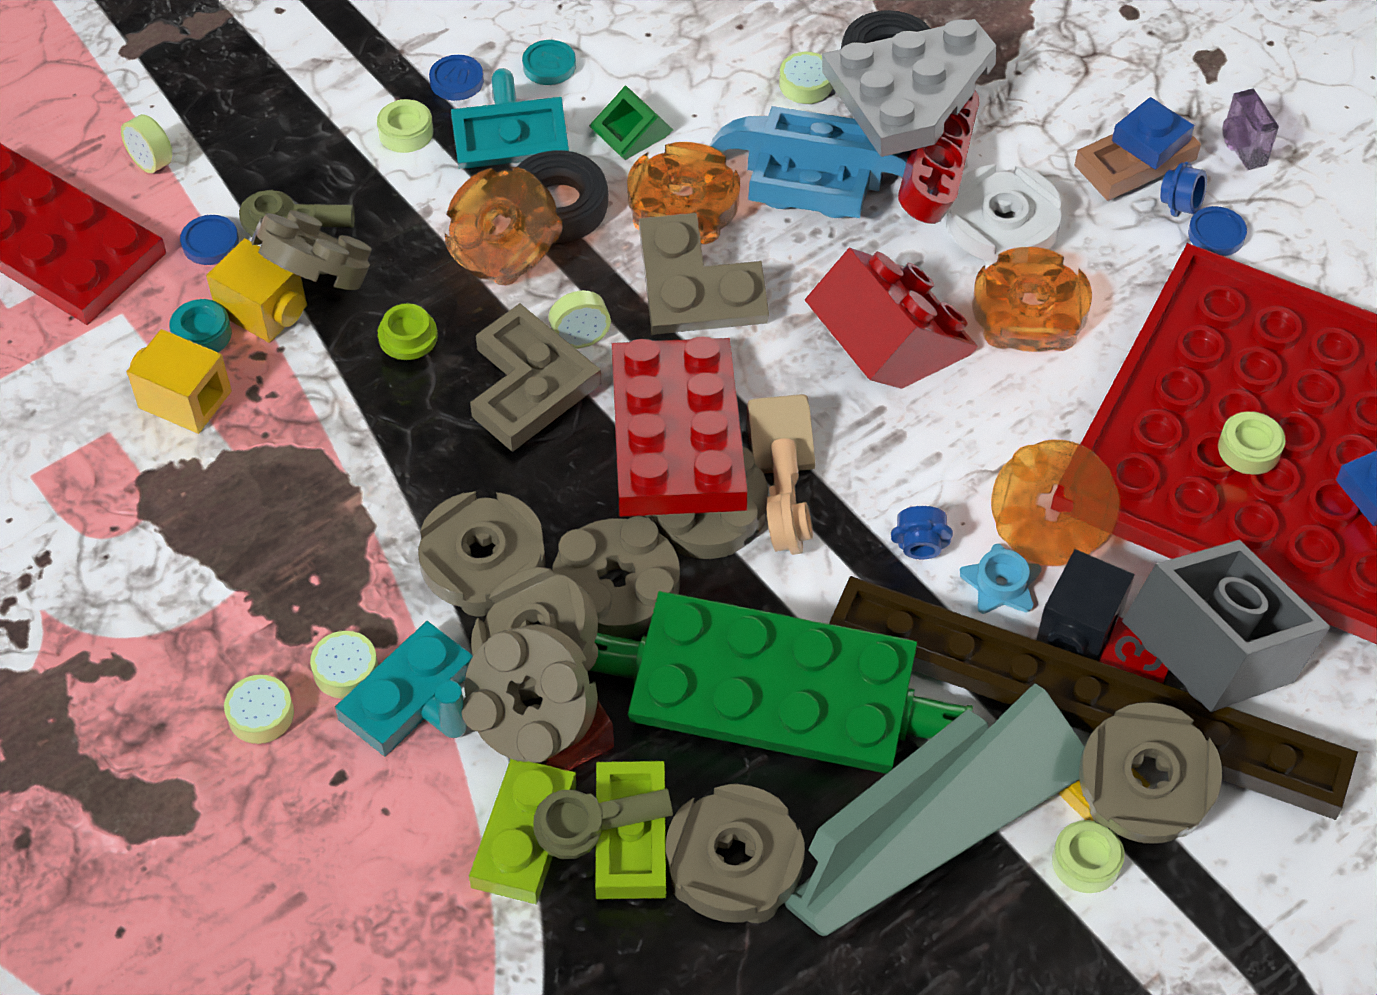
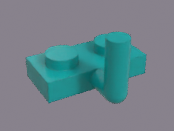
M499 68L492 75V98L495 104L451 109L458 169L522 162L535 154L546 151H569L562 97L517 102L514 77L511 71L506 68Z
M425 621L335 706L337 718L384 757L424 719L447 737L458 738L467 729L461 713L463 695L460 684L465 681L466 672L473 655L429 621Z

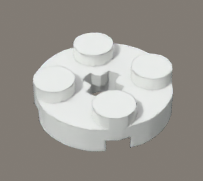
M997 165L981 166L962 176L958 196L947 211L946 229L962 249L979 259L985 260L990 268L997 271H1010L1016 268L1018 263L1040 257L1056 242L1062 219L1060 195L1048 179L1031 169L1015 166L1014 173L996 172ZM993 210L1003 214L1011 210L1015 212V216L1009 219L996 216Z

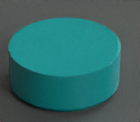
M196 299L179 306L170 318L169 327L171 333L216 352L223 350L232 336V328L226 309L213 300Z

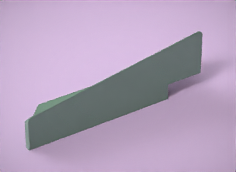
M1037 684L1030 687L989 728L987 721L971 710H966L818 828L809 848L810 853L818 861L813 875L795 889L794 893L785 902L786 908L821 936L831 934L1080 780V759L1085 746L1046 690Z

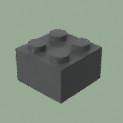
M1240 540L1156 563L1122 620L1142 641L1145 649L1158 657L1185 685L1188 693L1201 702L1210 712L1294 683L1330 629V626Z

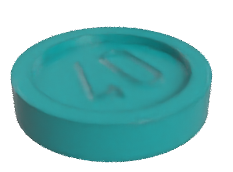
M558 40L535 42L523 53V71L528 79L537 84L556 85L563 83L576 70L575 52L568 44Z

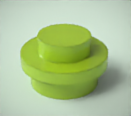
M406 303L392 307L385 313L378 327V339L382 350L389 356L401 360H411L424 356L435 346L438 337L434 319L422 307L415 304Z

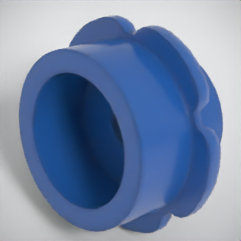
M1190 162L1180 163L1175 170H1168L1161 185L1160 198L1162 203L1168 204L1172 216L1178 217L1180 212L1195 214L1200 210L1207 189L1206 171L1193 168Z
M913 506L900 511L897 515V527L891 531L892 542L898 544L906 556L919 560L932 559L940 555L941 550L950 545L951 538L953 537V530L947 525V514L943 510L932 506Z

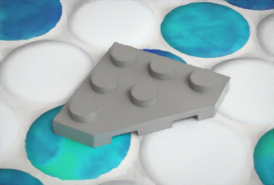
M975 19L953 20L941 27L919 32L904 31L892 38L866 44L851 43L845 45L842 49L822 53V73L881 157L935 145L944 133V122L949 115H957L975 92V81L981 74L988 75L996 64V44Z

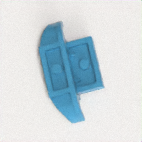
M771 106L768 116H746L735 119L723 126L713 137L704 163L715 165L717 157L728 149L748 150L747 170L753 171L749 183V201L762 202L776 209L792 207L817 211L832 218H843L846 216L860 218L868 189L879 191L884 172L903 177L909 151L881 157L853 118Z

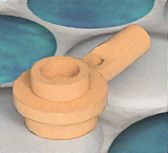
M782 438L775 440L771 444L774 485L769 486L770 496L766 497L767 522L775 552L789 550L792 555L803 553V541L813 539V529L807 503L796 504L795 484L798 480V466L795 442L791 439Z

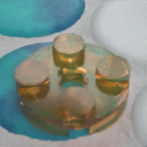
M695 142L666 144L665 153L657 154L650 159L649 152H647L633 164L627 179L628 205L632 212L633 224L639 230V218L697 213L701 244L712 243L719 238L721 229L733 220L740 204V177L736 169L733 172L726 165L725 155L705 144ZM682 186L692 188L691 195L681 196L673 192H679Z
M510 167L513 171L505 170L498 173L491 168L475 174L457 190L449 203L446 214L451 218L449 226L450 236L445 233V244L454 260L475 277L493 280L498 285L504 286L514 283L521 275L534 268L546 255L552 243L559 238L562 231V221L557 215L556 203L550 191L532 173L519 167ZM498 215L504 218L511 216L508 227L502 233L492 235L496 230L495 225L492 223L495 217Z
M1017 247L998 254L996 263L989 265L986 270L984 265L978 272L972 296V310L976 321L984 329V339L995 348H1013L1028 352L1065 351L1072 348L1076 343L1078 334L1087 323L1091 307L1092 289L1087 276L1080 268H1078L1076 275L1071 268L1063 265L1064 256L1045 248ZM1025 293H1033L1037 301L1044 303L1031 305L1022 300Z
M1044 440L1034 445H1026L1019 448L998 473L991 495V510L998 535L1023 558L1048 567H1065L1074 549L1088 555H1092L1095 551L1101 549L1112 537L1120 516V493L1111 470L1093 451L1083 445L1067 440ZM1053 486L1065 487L1064 497L1073 501L1071 513L1060 512L1057 521H1049L1045 519L1046 509L1038 505L1039 497L1041 494H1050Z

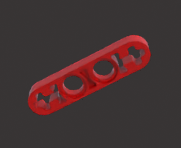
M976 90L957 115L950 114L944 122V133L935 145L909 151L898 192V200L902 208L918 221L927 224L941 222L958 196L980 103ZM928 188L932 189L930 193L927 192Z

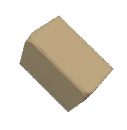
M799 394L749 400L747 403L746 426L750 451L754 456L756 466L763 474L773 473L771 444L775 440L782 438L791 439L795 442L798 471L815 469L812 425L807 395Z

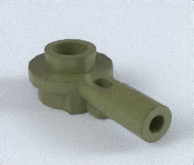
M274 190L260 191L249 196L239 209L240 223L251 237L254 235L259 220L264 218L266 213L276 214L287 219L289 211H298L316 218L322 223V227L353 228L355 223L353 205L295 204L290 196Z
M668 789L598 803L591 793L585 794L577 790H560L548 795L538 805L534 815V834L539 845L548 854L560 859H576L587 854L598 843L603 830L673 816Z

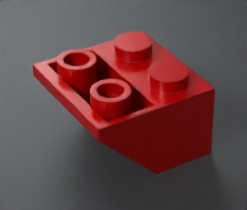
M849 247L804 299L870 381L903 389L970 356L978 348V345L964 330L968 325L966 319L953 306L944 301L940 302L930 291L934 287V283L923 270L912 263H907L905 266L896 264L892 259L879 251H876L874 255H870Z

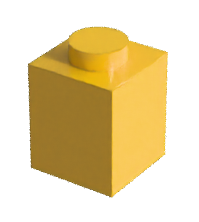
M244 238L206 274L212 300L221 304L226 309L229 320L270 343L285 327L292 326L300 318L304 308L307 306L301 276L285 270L258 253L260 246H252L251 241Z
M160 329L147 347L141 348L134 355L130 367L126 371L138 408L197 434L202 431L232 392L222 354L163 329Z

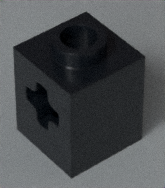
M1074 549L1044 606L1036 640L1099 661L1115 624L1125 609L1135 574Z

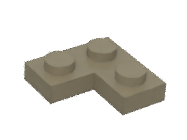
M697 213L639 218V234L652 335L768 323L769 310L762 261L704 266Z
M521 303L476 335L477 350L501 369L506 376L470 402L472 417L512 452L602 384L601 369Z

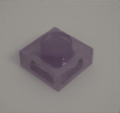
M1254 88L1233 93L1228 115L1222 126L1224 141L1231 151L1236 152L1247 171L1267 166L1279 125Z

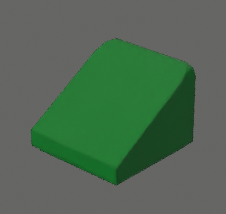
M626 85L589 125L624 160L666 138L674 130Z

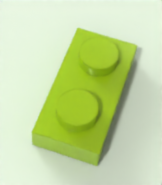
M510 759L469 874L472 889L537 905L553 856L548 854L536 839L534 834V815L538 805L548 795L560 790H575L577 785L575 772L529 761L522 762Z
M664 761L596 762V799L598 803L665 789ZM665 818L602 831L596 844V899L666 898Z

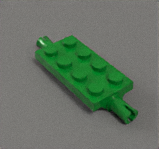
M658 591L648 635H644L641 641L597 633L594 643L598 648V657L593 667L589 670L633 680L634 691L628 712L630 722L886 774L893 769L899 740L905 741L906 735L931 739L966 710L973 711L972 705L963 706L914 696L915 689L909 688L917 641Z

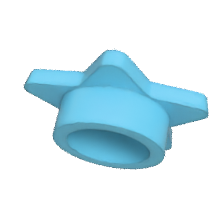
M997 543L992 546L990 552L982 557L979 564L963 566L959 570L960 577L978 590V611L986 614L1003 605L1025 613L1030 612L1033 607V601L1028 586L1039 576L1042 568L1039 564L1027 563L1020 554L1004 549L1001 544ZM999 577L1005 578L1007 583L1004 585L998 584L996 579Z

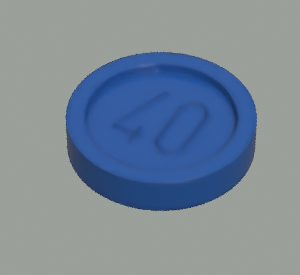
M466 55L445 56L436 61L429 72L430 86L433 92L446 100L459 101L468 99L476 95L484 83L482 66L477 60Z
M1219 206L1205 207L1198 210L1192 216L1188 228V237L1193 245L1221 256L1232 255L1239 251L1247 235V226L1242 217L1228 208Z
M204 215L193 219L183 228L180 242L183 252L189 260L201 265L218 264L239 244V236L235 224L230 219L220 215Z

